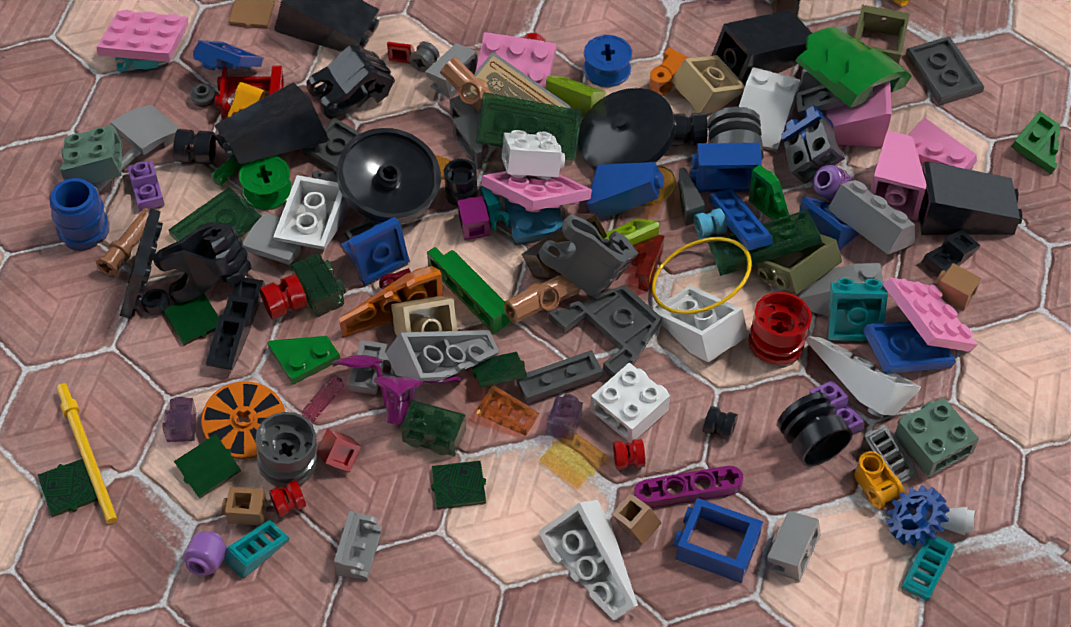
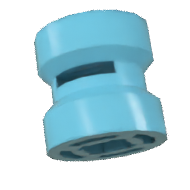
M721 208L711 210L709 214L698 213L694 215V226L700 239L709 238L714 233L721 235L727 232V222Z

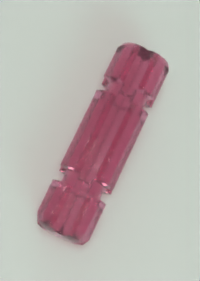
M332 375L326 382L328 385H323L310 400L312 403H308L302 409V416L306 417L310 422L315 421L320 415L318 412H322L335 398L336 395L334 393H339L344 387V381L338 376Z

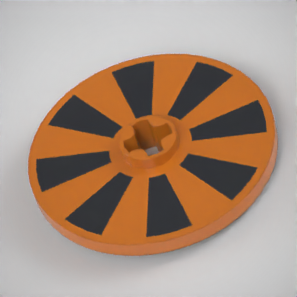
M234 382L217 390L206 402L201 418L203 433L206 440L216 434L225 448L231 450V456L234 459L257 457L255 441L257 429L265 419L273 414L285 412V408L278 395L270 388L256 382ZM249 416V423L243 421L239 424V417L246 418Z

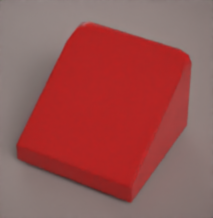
M387 42L388 61L411 64L409 57L415 51L411 44Z

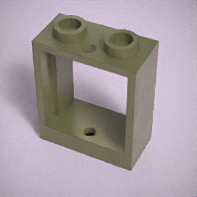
M862 5L854 39L861 41L863 29L899 36L896 51L868 46L871 49L880 50L899 64L910 13Z
M814 232L818 243L756 263L758 268L757 274L761 281L798 294L842 262L837 240ZM801 257H807L791 269L787 268Z

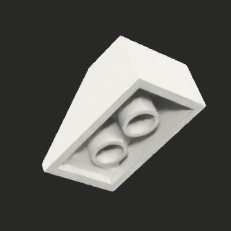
M752 67L739 107L752 109L760 115L763 149L777 153L782 141L781 134L786 130V123L789 122L797 101L796 92L799 91L800 79Z
M297 175L273 236L274 240L325 250L343 223L349 206L340 192L338 183Z
M689 285L664 301L663 304L677 310H696L715 304L722 299ZM728 302L697 314H676L663 309L659 305L653 308L662 317L661 325L691 354L707 362L716 359L720 354L737 345L738 342L748 336L743 309Z

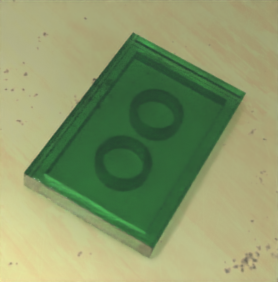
M228 187L168 230L170 236L179 241L203 224L214 222L233 225L237 232L236 235L241 237L252 229L262 215Z

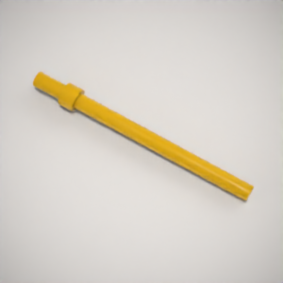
M66 383L59 384L57 391L62 402L60 404L64 417L68 418L106 523L113 524L117 522L118 518L78 415L80 412L77 401L72 399L68 385Z

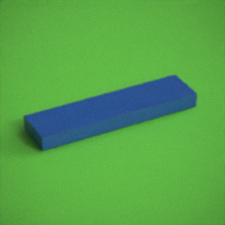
M732 188L709 194V203L714 209H722L728 227L748 251L773 244L771 234Z

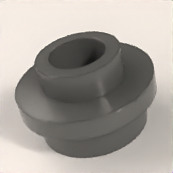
M208 84L196 85L190 91L191 100L197 106H209L215 98V90Z

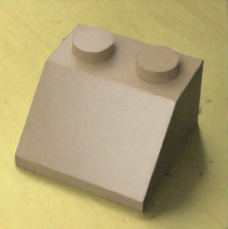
M718 55L684 59L671 81L678 89V92L690 102L693 109L698 113L719 111L742 94L745 85Z
M436 296L391 304L394 331L397 337L401 332L457 331L453 298Z

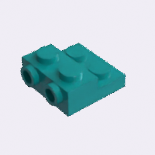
M841 278L837 283L831 282L828 303V340L868 341L862 331L867 324L885 323L888 292L881 284V281L867 279L865 283H854L851 279Z

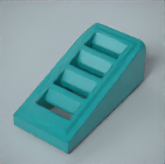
M269 519L228 546L224 560L241 578H244L289 541V536ZM267 533L274 541L271 542L264 534ZM258 540L264 546V548H262L256 541ZM248 548L254 553L253 555L247 550Z
M937 536L936 540H932L930 537L927 538L926 545H922L901 588L929 601L953 554L955 545ZM926 557V558H928V559H930V560H932V561H934V562H936V563H938V564H940V565L937 566V565H935V564H933V563H931V562H929V561H927V560H925V559H923V558ZM920 567L934 574V577L918 570V568ZM916 577L930 585L926 587L914 581L913 578Z

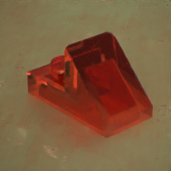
M658 235L632 245L638 252L636 258L631 261V265L637 267L635 278H639V290L649 291L663 254L665 239L663 235Z

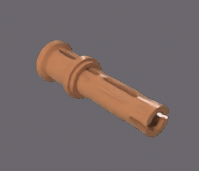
M147 208L141 211L119 240L111 242L107 253L97 259L96 265L104 274L115 276L122 262L127 261L131 257V249L140 240L149 214Z

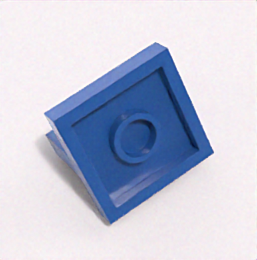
M395 217L377 224L373 228L341 244L343 252L356 265L359 279L364 285L410 262L401 225Z

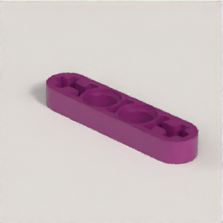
M723 466L645 479L636 484L634 496L650 508L692 502L696 501L697 498L704 500L733 495L742 488L743 473L735 466ZM730 476L732 480H735L734 484H730L728 480H725L726 477ZM715 478H717V483H719V487H715ZM706 480L709 482L710 487L706 490H700L695 486V482ZM676 484L683 491L678 495H673L667 491V487ZM659 487H662V496H660V491H658ZM648 490L651 498H646L645 494H642L643 491Z

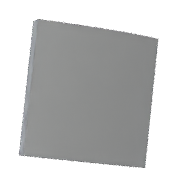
M153 105L136 108L110 122L116 132L143 155H146L160 144L165 148L172 144L177 129H181Z
M265 213L249 231L242 247L247 252L289 265L300 256L302 245L274 240L273 236L281 217Z

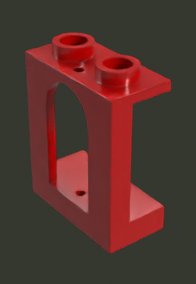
M223 66L222 76L217 78V87L220 94L215 96L216 110H220L222 120L228 118L231 108L228 99L236 92L240 82L270 91L269 95L282 89L285 83L282 66H272L271 77H229L227 66Z

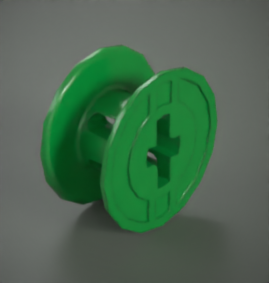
M270 156L246 162L242 165L239 172V181L243 186L242 196L248 205L259 210H273L287 202L292 189V183L289 179L290 168L284 160L277 156Z

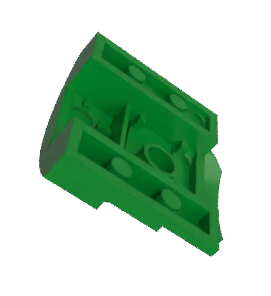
M837 27L824 28L810 34L806 39L807 50L796 59L800 66L850 108L864 103L874 86L890 81V90L894 92L905 88L912 77L908 71L888 55L878 49L869 48Z

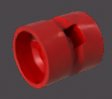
M295 274L282 278L278 285L272 282L259 287L263 304L272 320L286 315L288 309L296 311L308 305L303 287Z

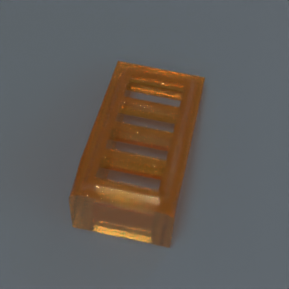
M494 385L491 386L476 411V414L525 436L540 414ZM492 402L497 403V406L493 407L491 405ZM503 406L508 408L505 413L500 411ZM513 410L518 412L514 419L510 417ZM523 415L528 417L524 425L519 422Z

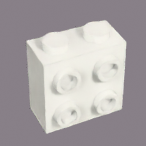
M520 130L504 133L501 157L507 174H511V176L516 178H524L526 175H531L544 180L551 179V177H559L560 169H563L565 165V154L561 152V145H558L555 136L547 132H537L536 135L527 134Z
M628 363L591 396L590 411L631 443L633 439L640 437L669 410L670 395L662 385H657L649 379L642 369Z

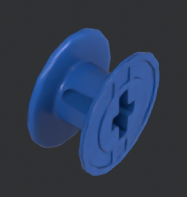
M601 35L591 39L584 47L586 61L584 62L583 72L591 83L600 87H614L624 83L631 75V65L629 62L632 59V49L623 38L615 35Z

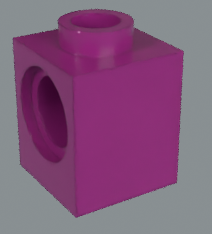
M483 196L458 200V217L464 241L490 236L489 217Z

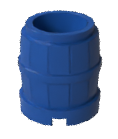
M71 178L60 182L54 187L50 195L51 217L56 225L60 241H63L68 248L74 250L91 249L95 247L94 243L102 239L103 242L110 231L109 220L104 212L103 201L93 184L84 179Z

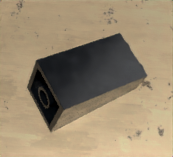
M282 0L274 31L339 52H343L352 44L365 48L370 38L368 34L370 32L374 33L379 25L380 20L377 19L380 9L363 0Z
M791 10L729 22L723 25L711 56L718 55L737 78L746 85L752 67L778 74L797 65L796 59L807 50L806 39L812 32Z
M294 82L214 125L218 132L215 135L218 144L225 150L229 158L234 157L239 164L330 141L311 99Z
M924 162L922 171L926 181V189L919 211L921 235H952L961 229L968 235H1015L1018 224L1022 223L1023 215L1022 210L1018 209L1017 206L1019 193L1018 189L1014 188L1012 178L933 162Z

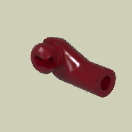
M410 269L383 275L379 280V287L381 289L386 288L405 274L411 273Z

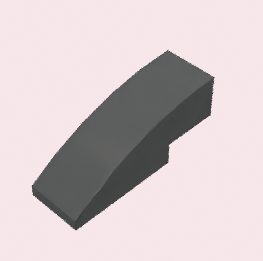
M460 96L449 99L450 116L453 119V136L477 169H480L483 163V141H479L481 131L479 114L471 104L464 103Z

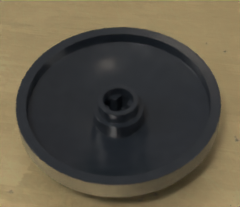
M645 88L622 89L600 99L584 115L577 133L578 148L586 163L595 171L598 165L657 162L668 151L674 140L676 118L668 101L659 93Z
M376 128L360 133L344 147L337 166V183L347 203L363 216L379 222H385L393 217L399 222H406L422 215L433 204L441 183V171L432 150L418 137L399 129Z

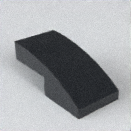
M961 229L946 237L942 246L925 254L922 263L939 276L943 270L947 272L953 263L960 266L981 245Z

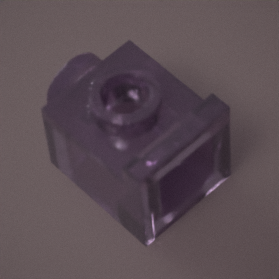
M565 394L563 397L556 396L550 415L547 418V435L574 441L583 413V402H580L576 396L571 394Z
M175 397L170 399V408L165 410V423L162 425L167 442L195 441L197 411L193 398Z

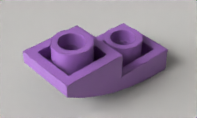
M139 162L128 166L139 211L141 212L144 208L149 210L150 208L164 206L153 162Z
M833 380L810 390V393L822 392L827 395L831 404L837 410L836 415H840L853 434L864 429V421L848 405V396Z

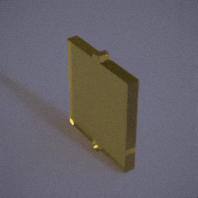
M569 429L558 441L552 442V447L540 458V461L578 489L590 476L596 474V469L607 459L608 455L572 429Z

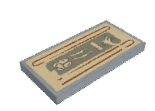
M494 52L489 55L474 74L477 78L483 79L487 83L489 91L498 100L569 113L572 110L571 106ZM471 86L472 95L477 97L476 88Z

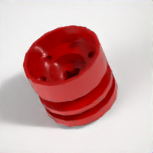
M773 292L763 296L757 302L748 336L749 348L756 357L773 365H786L796 361L802 355L812 320L811 310L805 301L790 293Z

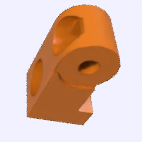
M668 47L663 53V63L660 67H655L650 72L649 89L662 96L669 93L675 87L671 82L683 60L689 57Z

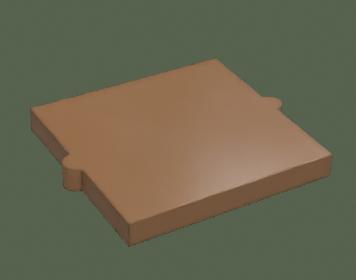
M235 0L229 25L246 26V28H268L276 0Z

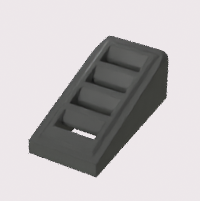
M683 167L679 168L678 190L685 225L688 226L694 224L695 214L705 212V203L687 170Z
M882 425L863 437L860 448L864 452H876L882 456L885 463L893 474L898 477L902 485L918 476L919 472L886 425ZM887 449L890 451L887 454L882 455L883 451ZM896 458L897 461L895 463L888 464V462ZM901 467L905 469V471L901 472L898 475L894 473V471L900 469Z

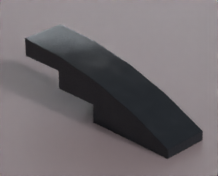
M244 277L242 281L235 284L232 296L229 295L224 314L219 316L205 363L206 366L227 370L234 369L261 300L259 287L265 286L264 280Z

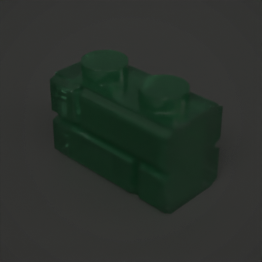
M316 253L307 257L306 260L302 259L291 265L292 275L295 274L298 277L306 295L307 303L315 316L320 317L329 313V310L333 311L345 304L343 296L346 293L345 286L341 279L335 280L333 276L334 270L329 260L323 261L320 254Z

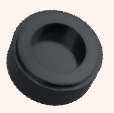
M152 289L142 296L141 303L145 312L158 314L167 309L170 300L165 290Z

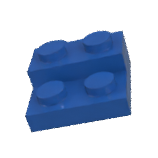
M199 40L193 51V59L202 62V67L214 71L216 68L222 70L223 66H227V69L239 70L241 67L251 70V67H261L264 59L261 56L223 41Z

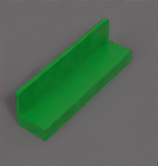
M436 247L427 251L428 267L433 266L440 270L442 282L493 334L511 323L504 312L503 306L505 301L454 250L444 255Z

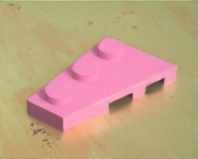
M925 117L908 134V136H912L921 163L933 162L970 170L977 162V155Z

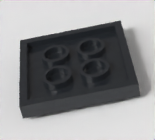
M150 208L119 316L130 319L132 310L139 309L146 283L150 276L152 260L158 245L157 241L163 223L158 222L161 211Z

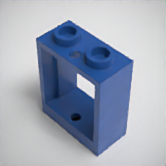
M698 143L697 153L692 154V167H690V177L693 183H695L698 192H719L730 188L735 192H750L752 170L759 164L762 165L760 143Z
M697 498L694 507H688L683 519V523L686 524L684 531L678 530L673 543V547L677 548L676 560L742 583L760 538L763 521ZM699 517L746 534L736 560L689 543Z

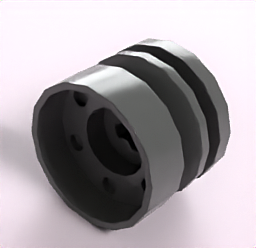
M729 107L719 110L710 116L707 122L710 143H760L761 160H763L760 115L756 111L746 107Z
M280 412L265 419L257 429L255 440L257 464L260 474L269 483L278 487H287L288 483L295 480L301 485L312 476L317 464V441L312 423L306 417L295 412Z

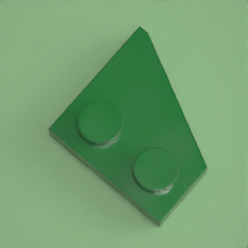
M1039 111L1011 147L1052 174L1057 168L1055 160L1059 149L1057 138L1060 135V124Z
M759 164L752 170L748 202L779 227L790 226L792 221L780 181L772 171L765 169Z
M327 336L270 340L267 342L268 349L292 385L333 365L335 360L341 359L340 354Z

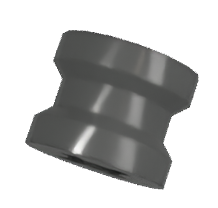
M423 41L419 43L416 51L410 55L409 61L416 70L425 73L432 66V63L438 60L440 53L433 44Z

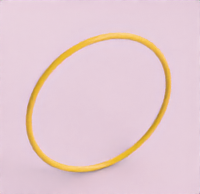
M724 237L704 238L686 244L669 255L658 267L652 280L653 298L660 307L676 314H697L716 308L735 296L744 286L751 272V256L741 243ZM724 241L737 245L744 251L748 261L746 274L739 286L721 301L696 310H677L664 305L658 299L655 286L660 271L674 256L683 250L700 243Z

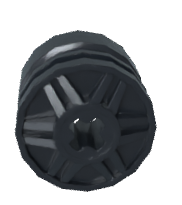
M822 392L810 393L789 405L777 420V427L787 442L793 444V451L802 464L807 467L820 465L838 455L846 448L853 436L851 429L840 415H836V408L831 404L827 395Z

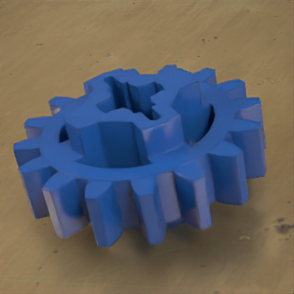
M921 485L918 491L910 487L909 494L907 495L903 492L900 493L901 500L892 501V504L895 506L894 510L887 511V514L891 517V519L886 521V524L891 528L889 532L901 544L905 545L908 543L911 547H915L917 541L923 546L926 545V539L929 537L932 540H936L934 533L936 531L943 532L945 529L941 524L949 522V518L945 513L949 512L950 508L945 504L947 502L945 498L933 487L927 489L924 485Z

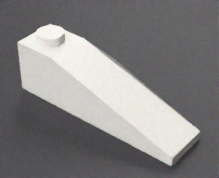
M808 336L806 342L857 400L868 406L867 411L875 416L882 418L884 415H896L920 391L921 386L897 373L885 374L882 369H874L875 363L856 356L851 358L852 352L828 340Z
M598 500L579 502L538 531L551 557L558 564L562 563L571 573L572 579L575 582H580L590 592V597L613 620H617L638 606L612 525Z

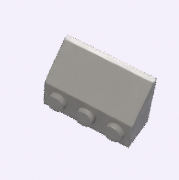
M853 180L840 185L827 209L886 254H891L914 244L915 224L908 220L906 214L894 210L887 204L884 198L868 191L867 186L862 182Z

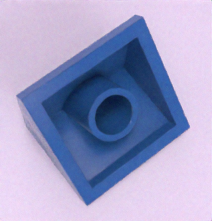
M804 197L801 201L797 223L808 220L813 232L836 239L839 251L859 235L857 231L827 210L830 204L825 200Z

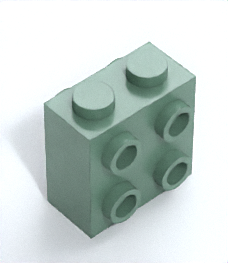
M113 125L98 127L83 133H75L64 138V148L61 149L63 165L60 166L61 175L64 180L80 178L93 184L121 176L122 141Z
M944 397L935 402H927L919 411L913 414L907 413L898 420L894 435L928 478L974 453L979 440L977 435Z

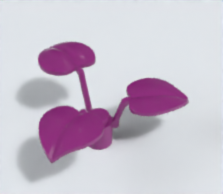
M352 355L333 362V367L336 365L354 368L370 367L376 371L377 377L374 378V382L380 385L383 405L387 406L386 422L390 424L408 423L409 406H413V398L417 386L422 385V383H440L451 380L459 384L461 382V378L455 375L436 381H422L412 377L396 378L383 376L379 365L382 363V359L369 355ZM411 389L408 399H406L404 392ZM387 390L392 392L390 398L388 397Z

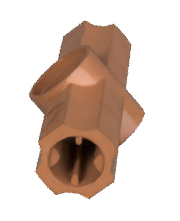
M453 57L441 69L440 74L459 92L461 100L466 104H471L482 116L485 98L498 100L489 91L487 83L483 79L477 78L457 57ZM471 86L476 88L477 97L472 95Z
M560 274L544 283H532L525 292L506 300L503 306L504 312L510 319V322L517 323L542 310L550 311L555 309L559 302L579 293L580 288L566 276Z

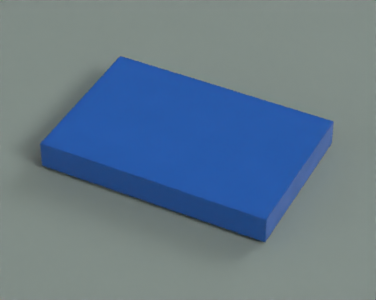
M910 321L867 324L862 330L885 374L952 368L956 363L949 348L927 345Z

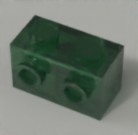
M412 400L401 426L402 441L415 448L423 447L433 450L439 455L448 454L456 456L466 431V415Z

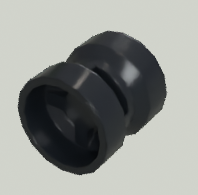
M711 405L702 431L708 434L717 433L720 434L721 438L730 440L737 423L738 414L733 412L724 413L720 408Z

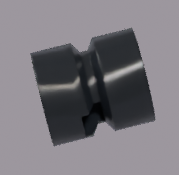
M684 113L674 114L676 118V133L671 146H685L687 142H690L692 146H698V143H707L708 123L706 113H691L690 117H687Z
M177 129L173 143L175 161L190 163L195 159L197 163L213 164L216 154L215 133L213 131L200 130L195 134L193 130Z
M463 158L454 159L446 164L444 168V182L447 201L454 206H458V200L477 197V167L475 164Z

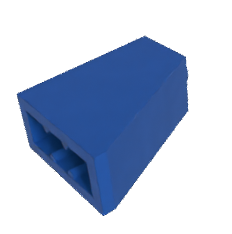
M656 162L598 165L591 186V199L587 200L590 213L596 214L598 219L602 220L658 199L660 188L664 185L663 173L659 172Z

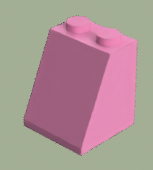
M890 81L874 86V97L866 99L862 104L851 108L844 105L822 112L825 117L832 121L837 145L883 147L892 115Z
M887 130L870 192L884 198L890 207L907 215L908 219L917 221L926 189V181L912 136Z

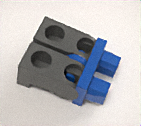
M811 106L806 110V118L802 121L792 119L787 122L786 131L781 134L782 140L785 141L784 146L790 172L804 184L813 180L816 172L821 167L836 165L845 159L843 151L838 148L832 121L825 117L816 106Z

